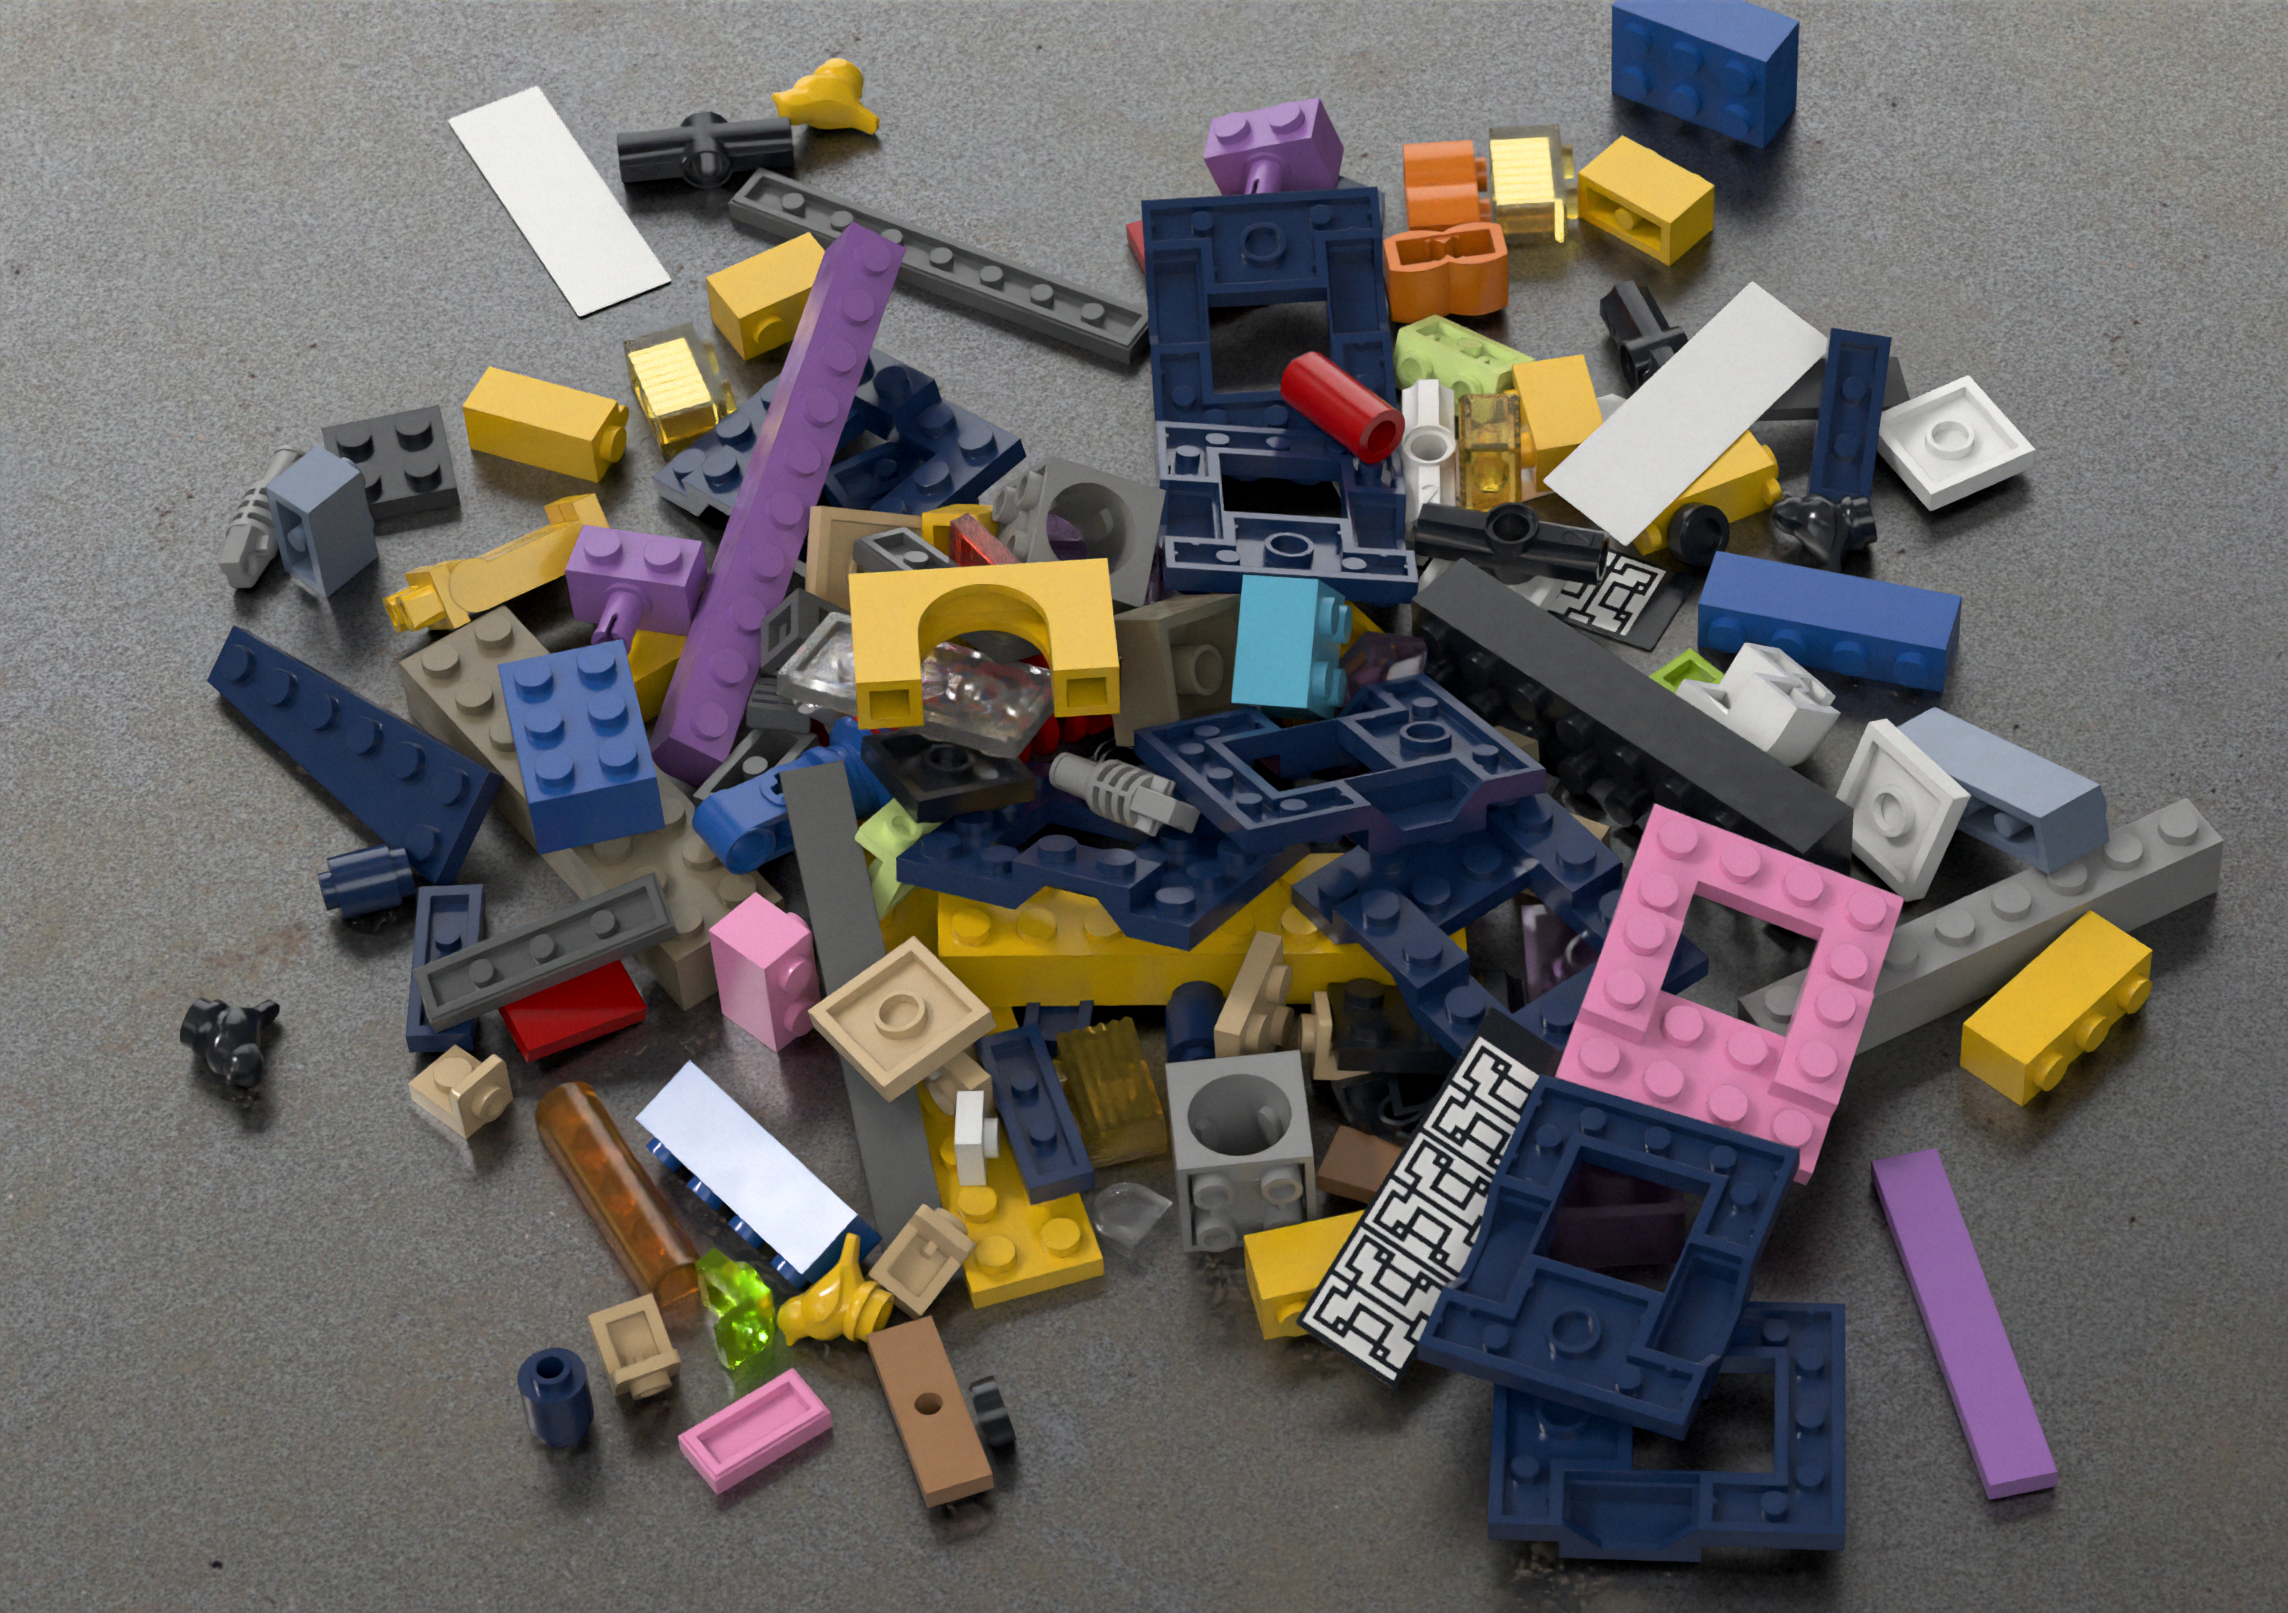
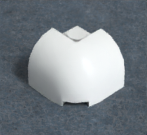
M1746 642L1719 684L1684 679L1675 692L1676 695L1788 767L1803 763L1823 743L1841 712L1830 706L1836 696L1781 649Z

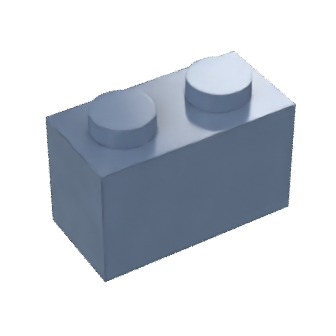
M317 445L268 483L265 488L284 571L327 598L379 555L373 532L375 523L369 513L364 490L366 481L363 473L350 459L345 457L340 459L320 445Z

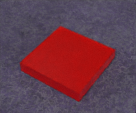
M619 959L498 1008V1011L523 1057L529 1063L643 1021L646 1017L647 1007Z

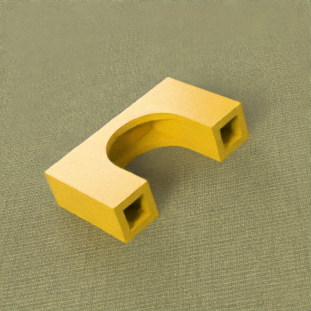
M1107 558L848 574L858 730L924 726L921 669L924 661L944 641L973 631L990 630L1014 634L1031 642L1044 654L1050 668L1055 717L1120 713L1119 660Z

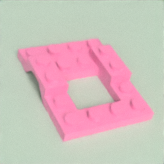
M1654 804L1612 917L1593 976L1554 1078L1800 1149V1166L1793 1181L1807 1185L1813 1174L1831 1117L1838 1106L1875 995L1873 991L1905 898ZM1693 894L1817 940L1785 1037L1660 990L1683 928V921Z

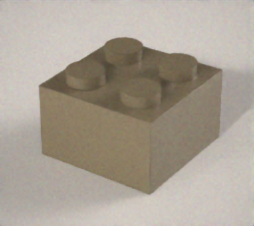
M1239 594L1178 595L1114 615L1120 682V713L1111 714L1116 746H1134V730L1242 709L1231 703L1240 613Z

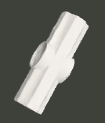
M1418 379L1412 387L1402 390V414L1405 419V430L1401 443V463L1406 491L1405 540L1412 543L1415 540L1418 516L1423 503L1432 502L1456 507L1457 443L1455 439L1454 390L1446 388L1439 379Z

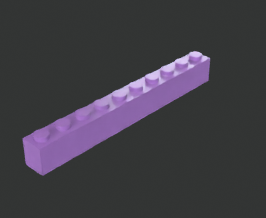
M853 221L825 250L649 742L653 762L664 773L698 789L729 756L761 665V620L784 599L809 528L810 506L817 505L906 251L905 247Z

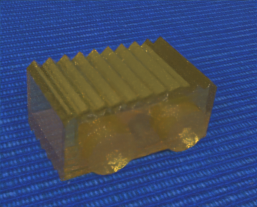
M1559 124L1489 128V166L1495 223L1501 225L1505 243H1511L1514 246L1519 242L1527 246L1532 241L1538 245L1542 241L1551 244L1557 240L1563 243L1567 240V219L1578 218L1576 183L1565 184V179L1574 178L1572 143L1561 144Z
M692 322L623 342L628 377L663 455L669 457L673 451L682 452L684 448L690 447L716 426L722 418L736 410L734 394L727 377L718 380L715 377V374L719 373V366L713 345L709 338L699 340Z
M1514 393L1464 394L1458 399L1460 507L1488 512L1496 505L1506 502L1522 504L1520 397Z
M1125 1016L1120 1022L1112 1019L1107 1025L1099 1022L1094 1028L1086 1025L1082 1030L1074 1028L1069 1033L1061 1031L1055 1036L1057 1059L1052 1060L1064 1094L1068 1099L1072 1115L1093 1169L1168 1152L1165 1117L1133 1019Z

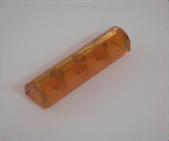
M572 1081L564 1083L547 1093L535 1110L536 1128L641 1295L645 1296L652 1293L659 1309L712 1284L711 1272L591 1085L582 1081Z

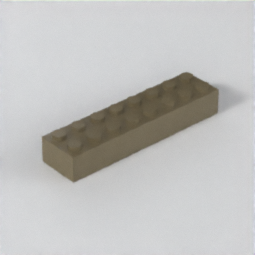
M503 604L400 661L399 667L409 713L429 734L505 776L492 803L538 852L497 665L551 653ZM653 762L665 822L664 829L541 854V856L582 901L652 872L656 873L661 882L679 936L632 955L679 1007L686 1011L718 992L708 930L754 892L764 897L783 912H785L783 897L757 870L742 875H736L728 871L693 829L692 819L697 807Z

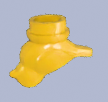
M835 58L826 61L812 75L799 79L793 89L776 92L771 97L777 106L779 117L789 116L791 126L808 124L819 129L852 127L870 135L875 134L880 126L879 118L860 102L864 84L862 73L854 64L844 59Z
M847 1233L838 1263L806 1292L791 1297L780 1307L777 1314V1323L785 1335L787 1346L791 1347L797 1340L808 1336L819 1341L833 1340L842 1334L848 1340L855 1343L859 1339L867 1342V1334L884 1330L892 1312L895 1296L881 1289L880 1283L875 1281L865 1282L858 1260L861 1240L859 1235Z

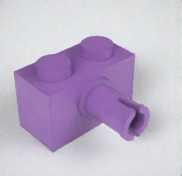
M1314 98L1298 102H1285L1278 106L1243 113L1234 112L1222 117L1212 118L1203 159L1222 195L1324 190L1337 187L1344 146L1320 98Z
M589 525L582 526L565 568L574 620L598 624L591 637V644L596 645L623 639L627 655L630 653L637 629L687 636L708 579L702 541Z

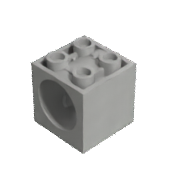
M1050 455L1029 470L1024 471L1023 474L1008 484L1003 485L998 491L992 509V519L998 522L994 544L987 548L981 566L1060 561L1050 546L1046 531L1047 514H1054L1065 519L1077 529L1087 546L1089 559H1108L1113 614L1117 615L1143 607L1166 491Z
M1300 1050L1166 1063L1171 1144L1184 1253L1196 1251L1221 1252L1229 1248L1244 1247V1235L1317 1220L1314 1154Z

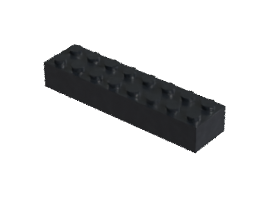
M1463 557L1411 599L1413 675L1425 673L1492 727L1501 726L1537 740L1540 758L1538 763L1546 768V772L1558 777L1561 784L1569 792L1584 796L1608 812L1610 817L1621 826L1631 827L1643 835L1653 806L1657 804L1850 877L1854 808ZM1785 929L1798 938H1801L1803 936L1799 933Z

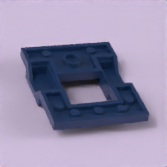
M1378 186L1141 200L1155 423L1156 421L1323 431L1284 402L1280 390L1214 394L1208 308L1316 301L1326 302L1330 360L1397 409L1391 334L1387 321Z
M874 347L871 348L834 455L837 454L862 432L867 430L925 461L926 463L918 467L914 473L867 510L922 516L923 512L954 504H970L1027 457L1020 438L942 398L934 378ZM781 373L773 380L767 382L761 390L731 414L722 418L716 426L686 450L677 454L670 463L653 475L652 479L658 494L697 517L711 506L730 516ZM809 528L793 570L803 577L806 576Z
M1156 421L1154 433L1157 488L1166 491L1157 535L1160 581H1164V590H1177L1184 595H1207L1210 592L1241 595L1243 575L1318 579L1344 595L1347 601H1364L1375 607L1388 608L1397 604H1411V599L1418 593L1419 580L1415 553L1412 550H1406L1405 546L1406 491L1399 444L1387 458L1380 462L1369 464L1362 461L1324 431ZM1221 475H1228L1239 481H1255L1261 477L1282 478L1301 485H1315L1322 481L1338 482L1342 508L1341 518L1224 511Z
M1425 673L1365 684L1337 718L1281 729L1256 707H1248L1134 730V754L1159 776L1174 781L1176 783L1174 789L1247 854L1258 856L1274 855L1281 852L1286 846L1310 841L1315 843L1336 842L1343 838V834H1346L1367 853L1376 855L1394 854L1399 852L1403 846L1425 841L1452 842L1459 839L1461 834L1486 829L1487 805L1510 806L1519 802L1522 797L1545 793L1546 768ZM1256 759H1258L1276 776L1287 780L1306 779L1311 777L1314 771L1338 766L1344 768L1367 766L1374 773L1278 792L1249 766L1253 765Z
M1047 762L1025 763V766L1036 777L1035 800L1008 805L999 811L983 810L949 818L896 857V881L1014 910L1047 886L1097 898L1126 937L1191 951L1311 853V841L1286 846L1281 852L1274 855L1258 856L1247 854L1201 812L1193 833L1163 824L1159 827L1156 836H1150L1096 815L1090 810L1086 800L1052 786L1049 780L1052 764ZM1146 764L1137 766L1138 768L1157 774ZM1175 789L1173 790L1174 799L1192 805ZM1049 823L1141 844L1133 851L1119 848L1101 850L1080 845L1070 836L1049 835L1039 839L1021 854L1016 850L1017 847Z
M1545 791V793L1522 797L1519 802L1510 806L1487 805L1486 829L1461 834L1459 839L1452 842L1425 841L1403 846L1399 852L1390 855L1367 853L1358 845L1292 885L1291 903L1335 945L1359 943L1393 976L1415 1022L1458 1061L1492 1007L1563 1053L1598 961L1512 1014L1469 974L1470 956L1449 936L1528 888L1591 947L1601 954L1625 881L1622 879L1623 861ZM1680 933L1660 989L1673 995L1679 994L1708 975L1709 957L1682 933Z
M1540 1074L1490 1183L1479 1233L1458 1278L1443 1286L1417 1343L1418 1360L1684 1441L1701 1398L1708 1399L1754 1290V1272L1800 1166V1149ZM1581 1161L1705 1197L1664 1293L1546 1258L1558 1232V1212Z
M1749 1301L1719 1373L1774 1374V1473L1632 1469V1425L1494 1383L1488 1539L1559 1541V1558L1701 1562V1546L1845 1551V1304Z

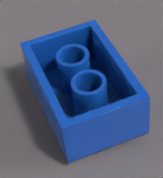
M1616 0L1612 5L1611 92L1764 149L1796 109L1800 21L1743 0Z
M623 639L497 665L538 855L665 828L657 776Z

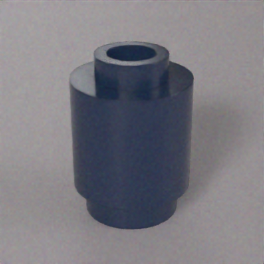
M384 843L326 858L329 871L317 874L326 910L339 908L342 920L402 905L401 898L416 895L410 864L403 845L388 849L387 844Z
M1191 981L1178 986L1173 991L1171 999L1165 1008L1167 1063L1216 1058L1214 1027L1227 1000L1223 997V992L1218 986L1205 981Z
M547 1348L529 1356L521 1365L517 1376L528 1428L541 1441L551 1446L563 1447L576 1443L586 1434L594 1417V1405L583 1360L576 1353L564 1348Z

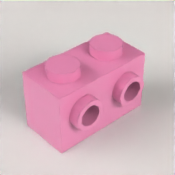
M754 892L708 931L722 1014L778 1053L793 1039L805 1035L813 1028L808 1010L821 1001L819 990L820 977L816 970L813 949L814 936L807 923L800 916L792 912L786 914L764 897Z

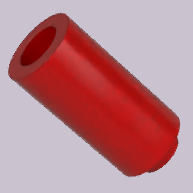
M1319 352L1303 354L1291 361L1284 370L1280 388L1283 401L1362 461L1369 464L1380 462L1396 449L1405 430L1403 414Z

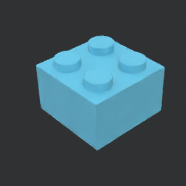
M1243 575L1231 703L1242 709L1256 707L1268 718L1307 721L1334 719L1335 707L1343 706L1346 695V672L1344 669H1338L1341 643L1348 644L1352 631L1351 606L1344 605L1345 596L1318 579Z

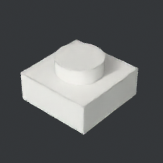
M957 1091L954 1145L959 1186H985L987 1158H999L1000 1155L999 1118H987L984 1091Z

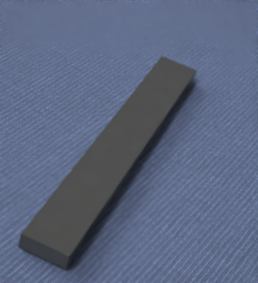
M760 167L729 202L731 218L790 240L810 232L824 250L853 221L906 248L896 279L1127 365L1133 363L1150 341L1148 309Z
M844 760L779 772L826 997L886 956L863 847L855 840V835L859 828ZM839 1053L877 1233L883 1237L879 1242L883 1255L922 1204L929 1206L932 1210L942 1208L915 1085L888 1103Z

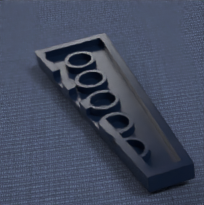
M233 625L207 682L391 848L403 845L409 864L429 882L437 886L453 885L505 776L254 633Z

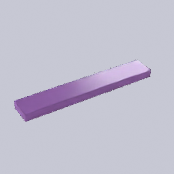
M1937 1148L1872 1160L1870 1176L1988 1499L1991 1500L2057 1486L2058 1471Z

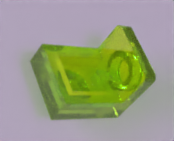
M714 1247L695 1263L702 1305L720 1317L714 1325L719 1362L729 1370H733L748 1356L760 1353L769 1344L773 1335L778 1331L771 1289L764 1285L759 1274L749 1264L743 1261L735 1263Z

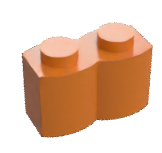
M1472 140L1402 144L1408 231L1429 230L1442 233L1449 228L1473 222L1491 223L1490 198L1478 197V192H1487L1486 158L1474 157Z
M1489 222L1466 223L1449 228L1442 233L1429 230L1408 231L1393 235L1383 241L1384 286L1391 321L1413 324L1435 314L1441 317L1449 313L1457 315H1483L1498 311L1509 305L1508 251L1500 224Z

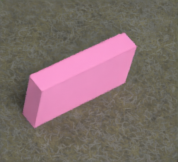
M792 1368L678 1436L680 1451L718 1496L831 1428L833 1424L831 1412L795 1369Z

